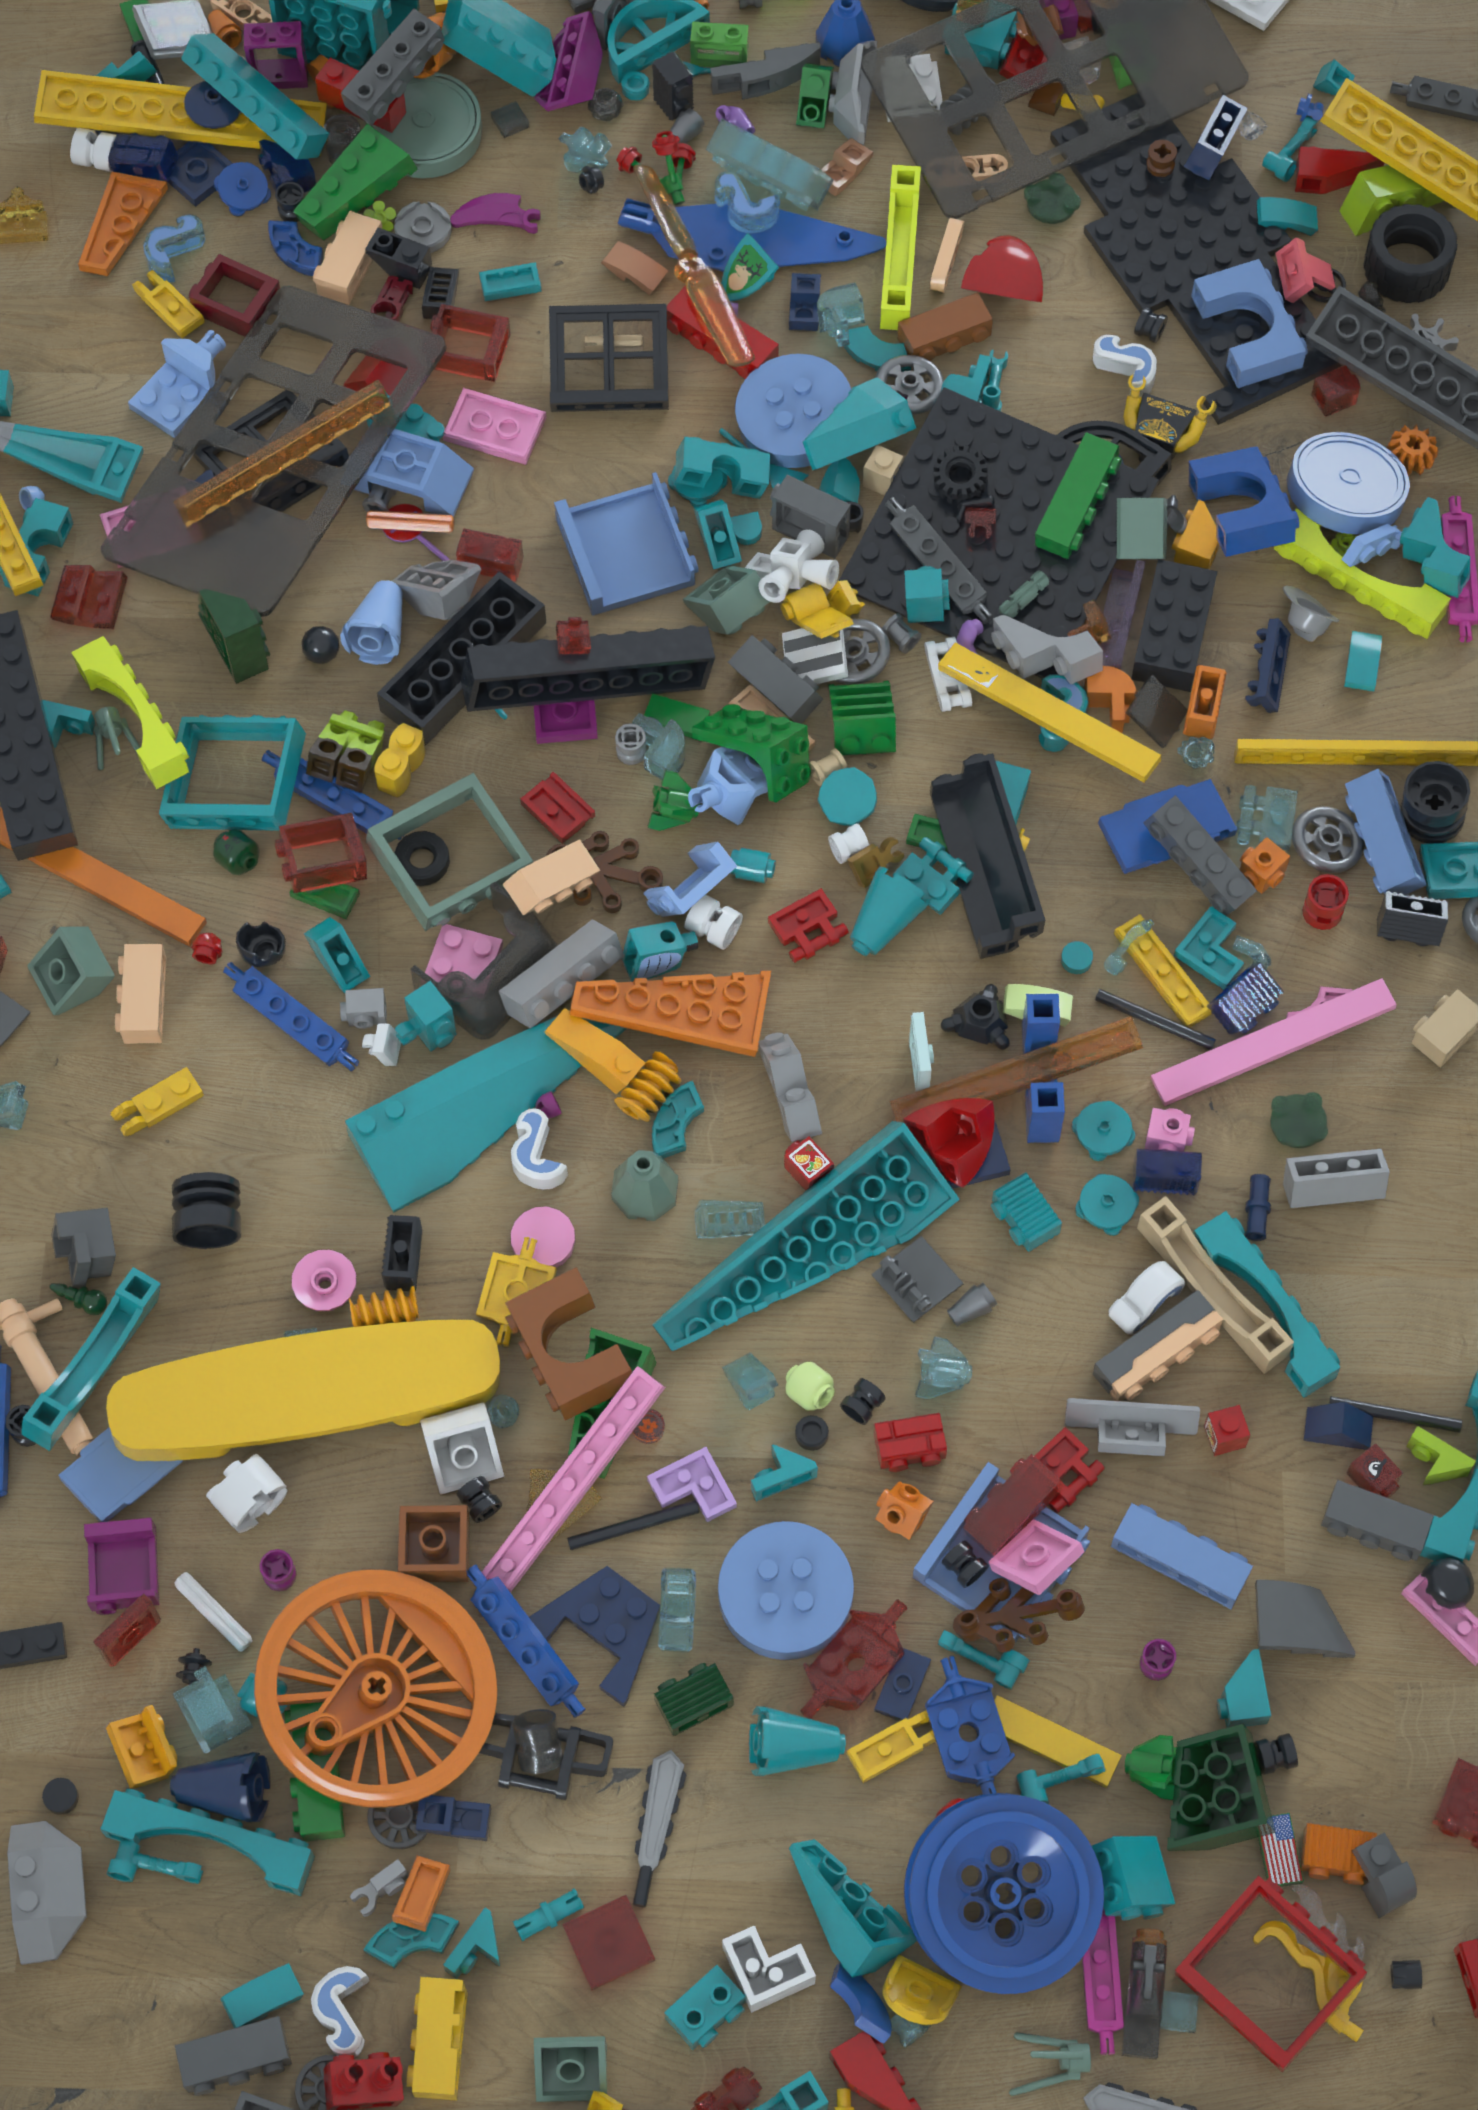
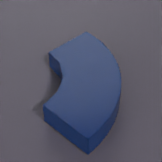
M268 221L271 245L279 259L291 269L304 275L313 276L316 267L322 265L323 248L311 245L303 240L299 234L297 222Z
M839 1962L834 1968L830 1988L838 1993L849 2005L854 2015L855 2026L881 2043H885L891 2036L892 2029L890 2017L884 2003L872 1986L861 1975L851 1977L842 1967L841 1962Z

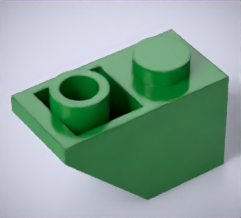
M808 63L803 66L796 125L825 128L834 67Z

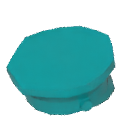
M855 767L843 768L833 771L824 780L819 790L817 801L830 822L852 826L862 822L874 813L877 804V792L873 780L864 772Z

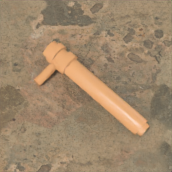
M15 1298L7 1299L0 1303V1330H3V1338L7 1346L13 1348L38 1395H40L55 1382L59 1375L37 1338V1329L33 1323L63 1310L58 1298L27 1312L23 1304L18 1303ZM79 1412L61 1435L70 1452L76 1454L77 1457H81L80 1451L94 1440Z

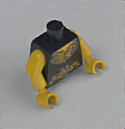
M1132 374L1128 380L1131 394L1127 395L1123 415L1125 426L1172 454L1171 460L1177 453H1183L1197 444L1207 424V415H1211L1216 411V402H1212L1210 409L1203 410L1202 404L1205 402L1206 397H1200L1197 401L1199 413L1196 415L1197 410L1147 393H1143L1142 397H1140V391L1146 386V379L1143 376L1142 386L1135 388L1131 384ZM1140 455L1139 461L1142 462L1145 457Z

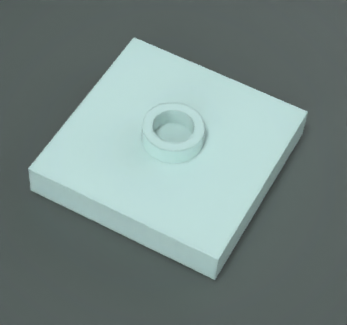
M924 1012L912 1013L909 1046L915 1091L918 1097L929 1096L931 1063H934L933 1047L927 1041Z

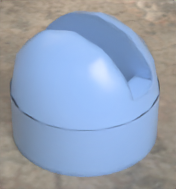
M37 486L22 487L19 491L20 504L24 510L28 507L31 508L35 498L45 500L44 492Z

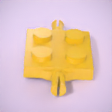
M524 1237L520 1255L508 1256L493 1252L476 1316L495 1321L500 1325L496 1339L497 1345L500 1346L503 1344L504 1347H509L512 1334L505 1319L506 1316L510 1315L505 1302L556 1276V1267L541 1264L532 1258L537 1240L531 1238L530 1241L529 1237Z

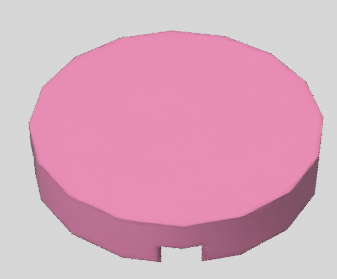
M550 1207L532 1208L524 1212L515 1221L511 1230V1246L515 1255H520L524 1237H529L530 1241L531 1238L537 1240L532 1258L541 1264L558 1267L563 1265L572 1255L575 1244L574 1227L570 1219L560 1210Z

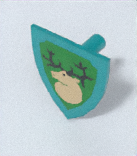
M749 233L737 245L724 269L720 288V298L723 302L737 301L750 296L766 282H771L774 279L775 272L779 269V266Z

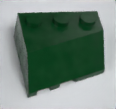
M205 588L199 590L198 600L200 604L198 605V615L235 683L237 684L268 670L266 657L270 656V652L265 643L267 641L266 635L261 627L263 621L257 609L251 610L247 601L239 597Z
M1244 1724L1177 1741L1173 1783L1175 1784L1174 1797L1170 1811L1171 1829L1167 1842L1168 1851L1212 1850L1276 1833L1253 1736Z

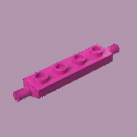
M1451 496L1448 498L1450 512L1442 514L1440 519L1442 535L1445 543L1450 548L1470 556V578L1458 598L1446 595L1451 598L1447 609L1448 625L1459 626V640L1464 642L1466 638V642H1470L1473 639L1471 626L1478 625V583L1472 515L1462 512L1460 496H1456V499L1455 496Z
M1103 1907L1096 1936L1088 1951L1082 1957L1087 2031L1099 2033L1100 2054H1107L1108 2044V2055L1115 2054L1113 2032L1123 2029L1124 2022L1115 1916H1106Z

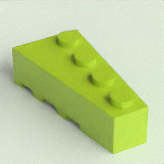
M1386 165L1359 172L1339 211L1354 235L1358 236L1371 231L1374 222L1379 219L1383 212H1387L1390 208L1404 204H1418L1428 208L1444 200L1396 169Z

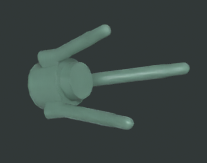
M104 707L95 713L97 726L93 729L96 736L97 765L101 771L104 769L103 736L111 740L116 755L121 753L117 737L122 731L135 752L141 747L129 729L127 720L120 717L117 708Z
M1018 2032L1014 2034V2038L1017 2040L1061 2047L1059 2051H1031L1030 2056L1032 2058L1059 2059L1060 2069H1067V2072L1013 2088L1009 2091L1011 2096L1027 2093L1067 2080H1080V2073L1090 2072L1091 2053L1088 2043H1078L1077 2040H1062Z

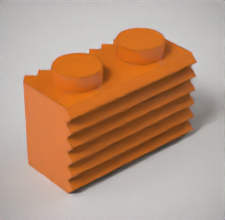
M1203 665L1196 666L1183 734L1186 736L1211 740L1214 737L1227 674L1224 669Z
M1307 1823L1303 1831L1301 1870L1308 1872V1877L1313 1879L1327 1880L1329 1875L1343 1877V1882L1362 1885L1364 1880H1369L1352 1850L1377 1837V1833Z

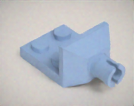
M208 330L198 343H194L190 339L165 338L161 344L166 363L128 401L129 409L175 438L216 395L213 360L226 347L225 341L219 334L212 338L215 334L212 330Z
M722 746L713 751L697 783V787L690 790L688 801L691 807L703 803L695 808L697 812H703L712 807L719 815L739 825L743 822L755 797L768 792L767 780L762 768L754 758L744 752Z

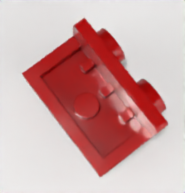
M1017 31L999 74L1025 91H1028L1035 83L1039 85L1047 74L1046 64L1055 54L1056 48L1053 46L1057 36L1032 46L1025 38L1022 39Z

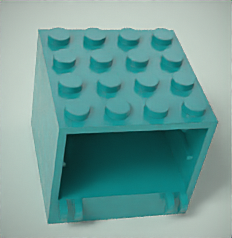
M269 0L272 22L301 21L308 63L319 55H323L327 59L332 58L359 71L413 9L417 11L420 9L419 0ZM296 47L277 48L278 54L298 58Z

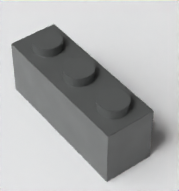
M751 635L728 663L792 721L802 724L823 700L816 692L819 686L807 675L803 679L795 673L799 668L786 656L782 660L774 654L777 649L769 641L763 638L760 642Z
M1337 1480L1321 1526L1327 1528V1531L1335 1536H1350L1358 1539L1359 1543L1367 1548L1378 1549L1380 1547L1388 1550L1397 1559L1417 1561L1422 1552L1434 1515Z
M279 2016L174 2045L183 2087L188 2093L194 2092L195 2096L215 2091V2085L229 2082V2086L244 2084L250 2081L251 2075L261 2072L264 2073V2076L276 2075L285 2071L284 2066L292 2064L283 2022Z

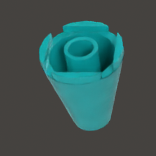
M879 866L873 876L850 935V939L854 942L852 948L866 957L869 953L876 955L923 912L930 903L929 898L921 899L925 893L912 882L897 873L893 878L886 875L885 873L888 868Z
M756 1706L752 1715H759L757 1724H750L749 1761L750 1763L757 1764V1769L751 1770L755 1776H766L835 1762L838 1760L839 1754H844L845 1734H841L837 1726L765 1706Z

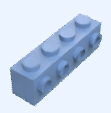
M1376 769L1346 783L1348 795L1345 796V800L1351 812H1355L1357 822L1354 823L1359 837L1365 841L1367 849H1364V855L1368 864L1374 868L1376 876L1373 877V882L1378 892L1385 894V892L1390 891L1391 893L1396 892L1397 894L1402 893L1405 895L1426 886L1427 884L1390 778L1380 769Z
M1131 1503L1111 1544V1547L1231 1610L1253 1568L1241 1554L1236 1552L1227 1553L1221 1550L1212 1539L1205 1536H1200L1199 1538L1187 1532V1528L1181 1523L1174 1520L1167 1522L1158 1517L1157 1513L1146 1505L1137 1506Z

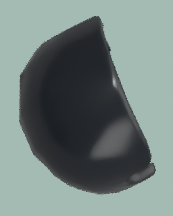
M265 921L259 926H252L247 922L236 932L237 949L244 962L253 967H266L276 964L285 954L286 939L279 928L269 925Z
M1452 1557L1438 1559L1428 1563L1422 1571L1421 1576L1426 1577L1428 1581L1426 1593L1431 1595L1438 1605L1451 1610L1461 1608L1471 1600L1474 1594V1580L1469 1567L1462 1561Z

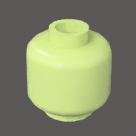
M804 1362L800 1365H795L786 1375V1394L807 1411L826 1407L834 1396L833 1378L814 1362Z

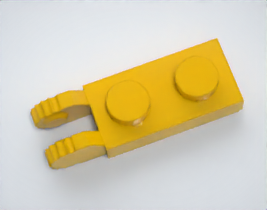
M153 270L146 275L149 282L155 287L152 291L138 280L132 284L133 289L141 299L182 339L205 323L202 314L167 280L164 281Z
M185 1067L134 1096L130 1101L121 1103L110 1112V1115L115 1121H118L138 1111L141 1116H135L120 1128L124 1136H131L135 1132L147 1126L150 1128L202 1098L204 1094L189 1069Z
M927 1710L908 1720L905 1718L846 1751L848 1758L863 1783L923 1751L924 1747L936 1742L933 1730L920 1738L917 1737L913 1730L930 1721Z

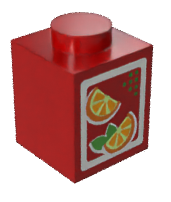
M810 1136L802 1142L798 1140L792 1143L786 1149L784 1155V1168L805 1191L834 1169L832 1160Z
M1240 1405L1208 1413L1204 1428L1214 1456L1246 1448L1250 1432Z

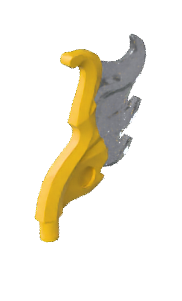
M1306 1885L1292 1886L1291 1890L1300 1896L1299 1904L1311 1914L1308 1920L1318 1929L1322 1925L1329 1929L1338 1938L1337 1946L1345 1953L1349 1950L1353 1951L1362 1961L1365 1953L1364 1943L1359 1936L1356 1938L1355 1947L1348 1945L1346 1923L1341 1913H1336V1923H1330L1326 1920L1322 1911V1901L1319 1895L1312 1888ZM1286 1919L1265 1923L1253 1937L1255 1944H1260L1265 1937H1276L1300 1968H1308L1313 1972L1316 2002L1320 2011L1350 1978ZM1363 1981L1327 2021L1339 2035L1342 2032L1355 2042L1358 2041L1364 2030L1349 2020L1351 2017L1348 2013L1350 2005L1361 1991Z

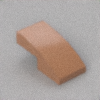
M850 138L834 151L832 161L815 173L814 183L834 196L839 195L864 169L873 157L874 152Z
M620 241L615 244L601 262L602 265L623 282L626 278L630 279L649 296L668 273V270L658 262Z

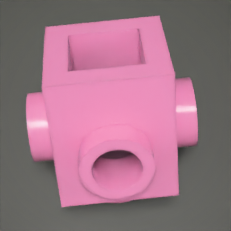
M1153 1108L1144 1149L1156 1151L1165 1157L1183 1156L1185 1145L1192 1146L1195 1131L1194 1127H1189L1191 1115L1184 1114L1181 1110L1174 1108L1166 1110Z

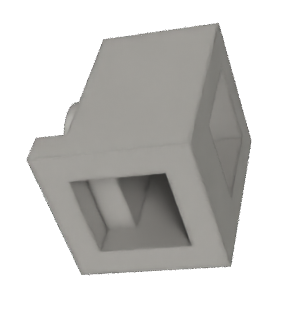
M384 988L345 990L346 1002H340L341 1021H348L349 1027L355 1026L360 1029L370 1028L378 1024H387Z

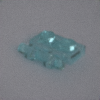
M1245 786L1244 795L1240 797L1239 801L1241 816L1236 822L1238 829L1237 843L1248 845L1250 835L1255 834L1260 835L1258 845L1268 837L1282 850L1289 851L1298 791L1267 786L1265 797L1256 795L1257 788L1255 786ZM1255 810L1263 811L1262 821L1253 820Z

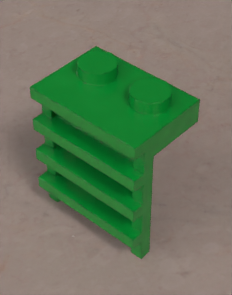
M889 680L883 681V683L837 686L828 684L834 728V748L842 756L896 752V715L894 713Z

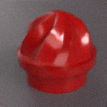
M213 933L200 934L191 946L193 950L192 957L204 964H216L217 959L223 953L221 940Z

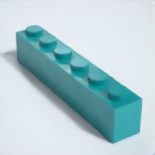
M214 33L191 35L182 55V61L296 160L319 157L330 134Z

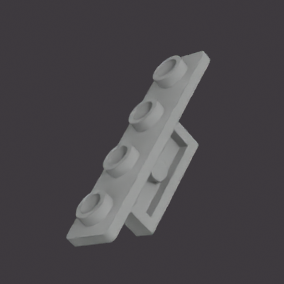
M1069 1398L1066 1404L1065 1426L1097 1428L1098 1452L1165 1456V1433L1196 1435L1198 1432L1200 1408L1197 1406Z

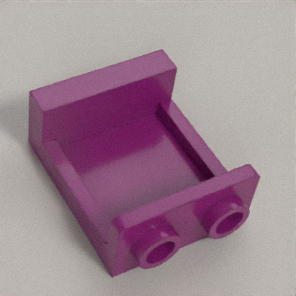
M152 1518L84 1524V1537L88 1543L89 1596H87V1604L91 1611H96L100 1615H109L116 1613L117 1609L130 1608L132 1611H146L153 1605H159L156 1526Z

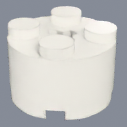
M255 1454L243 1464L237 1460L229 1465L223 1473L226 1478L211 1488L206 1497L238 1533H242L259 1524L255 1518L264 1512L267 1515L271 1514L283 1501L288 1490L281 1478L263 1458Z

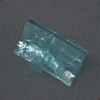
M579 127L573 135L563 132L558 138L569 149L563 157L564 165L568 171L578 173L587 164L602 169L608 165L609 162L604 155L612 147V144L606 135L598 132L593 136L587 128Z

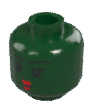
M232 829L221 833L216 838L213 846V856L215 861L233 875H242L255 868L258 863L260 850L258 844L241 830Z

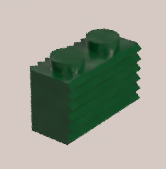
M701 1663L688 1671V1677L678 1682L675 1678H672L657 1687L658 1692L654 1693V1700L673 1736L734 1706L733 1695L715 1663L707 1666L706 1663Z

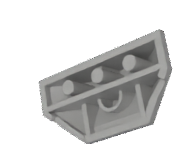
M874 40L858 43L840 60L839 72L834 71L832 78V89H836V94H830L829 112H834L833 124L848 140L852 138L863 146L865 145L877 59V41Z
M458 560L432 562L423 567L417 564L411 565L393 579L392 582L402 589L403 599L420 615L450 620L469 601L481 568L478 564Z
M47 1821L13 1825L10 1829L7 1855L12 1924L21 1965L57 1960L63 1952L62 1950L87 1918L82 1848Z

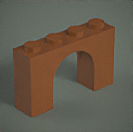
M577 1267L505 1302L510 1312V1315L506 1316L505 1319L513 1335L519 1332L523 1340L518 1342L526 1360L533 1358L537 1366L531 1369L539 1385H547L550 1392L545 1394L551 1409L553 1412L560 1410L565 1421L614 1397L632 1374L618 1344L576 1363L558 1361L547 1353L549 1340L556 1329L562 1324L596 1308Z

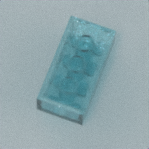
M722 118L706 148L713 155L711 160L719 164L721 168L733 174L736 171L746 181L756 186L760 184L768 192L781 199L786 195L785 199L804 211H807L809 207L818 211L833 182V179L820 168Z

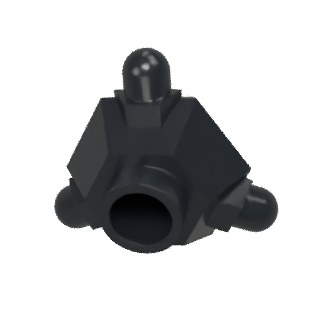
M988 984L979 994L973 993L953 1009L954 1014H951L952 1017L942 1020V1030L945 1032L955 1031V1033L958 1032L960 1037L985 1045L994 1043L1001 1050L1007 1049L1010 1045V1040L1005 1035L1008 1024L1006 1015L1003 1013V1002L998 1000L997 987L994 984Z

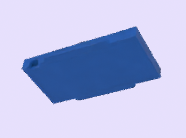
M1211 779L1188 787L1178 785L1126 803L1122 810L1099 818L1098 825L1124 874L1171 859L1167 850L1149 833L1148 828L1143 822L1175 795L1215 842L1236 835L1238 829Z

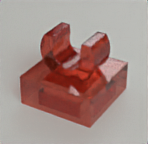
M966 508L965 523H971L969 527V536L971 538H974L977 526L985 527L986 538L991 537V524L996 523L997 508Z
M569 617L568 621H557L556 635L559 654H589L591 642L588 620L582 621V617Z

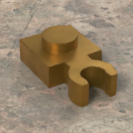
M893 837L886 838L881 843L880 848L870 844L847 859L859 886L863 888L869 886L879 866L887 868L886 864L889 862L897 863L904 858V853L898 850L893 854L890 852L891 848L899 843L897 839Z

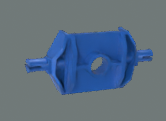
M946 1657L940 1660L946 1676L944 1685L925 1704L948 1778L958 1782L976 1784L977 1787H981L982 1794L997 1793L993 1783L995 1781L994 1777L1013 1760L1015 1754L1010 1752L991 1692L993 1685L962 1677L959 1675L955 1657ZM963 1725L972 1726L977 1732V1739L972 1742L964 1741L959 1735V1728Z

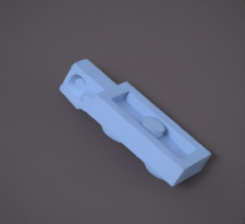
M1387 523L1359 535L1354 539L1341 560L1349 567H1352L1361 562L1367 563L1372 557L1377 555L1382 556L1390 548L1397 550L1402 546L1400 544L1402 532L1396 525L1390 526Z

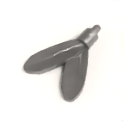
M1171 495L1167 499V528L1170 524L1176 533H1181L1186 529L1187 520L1177 509L1178 500L1176 496Z

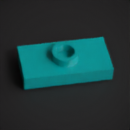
M536 262L479 272L484 301L542 292Z

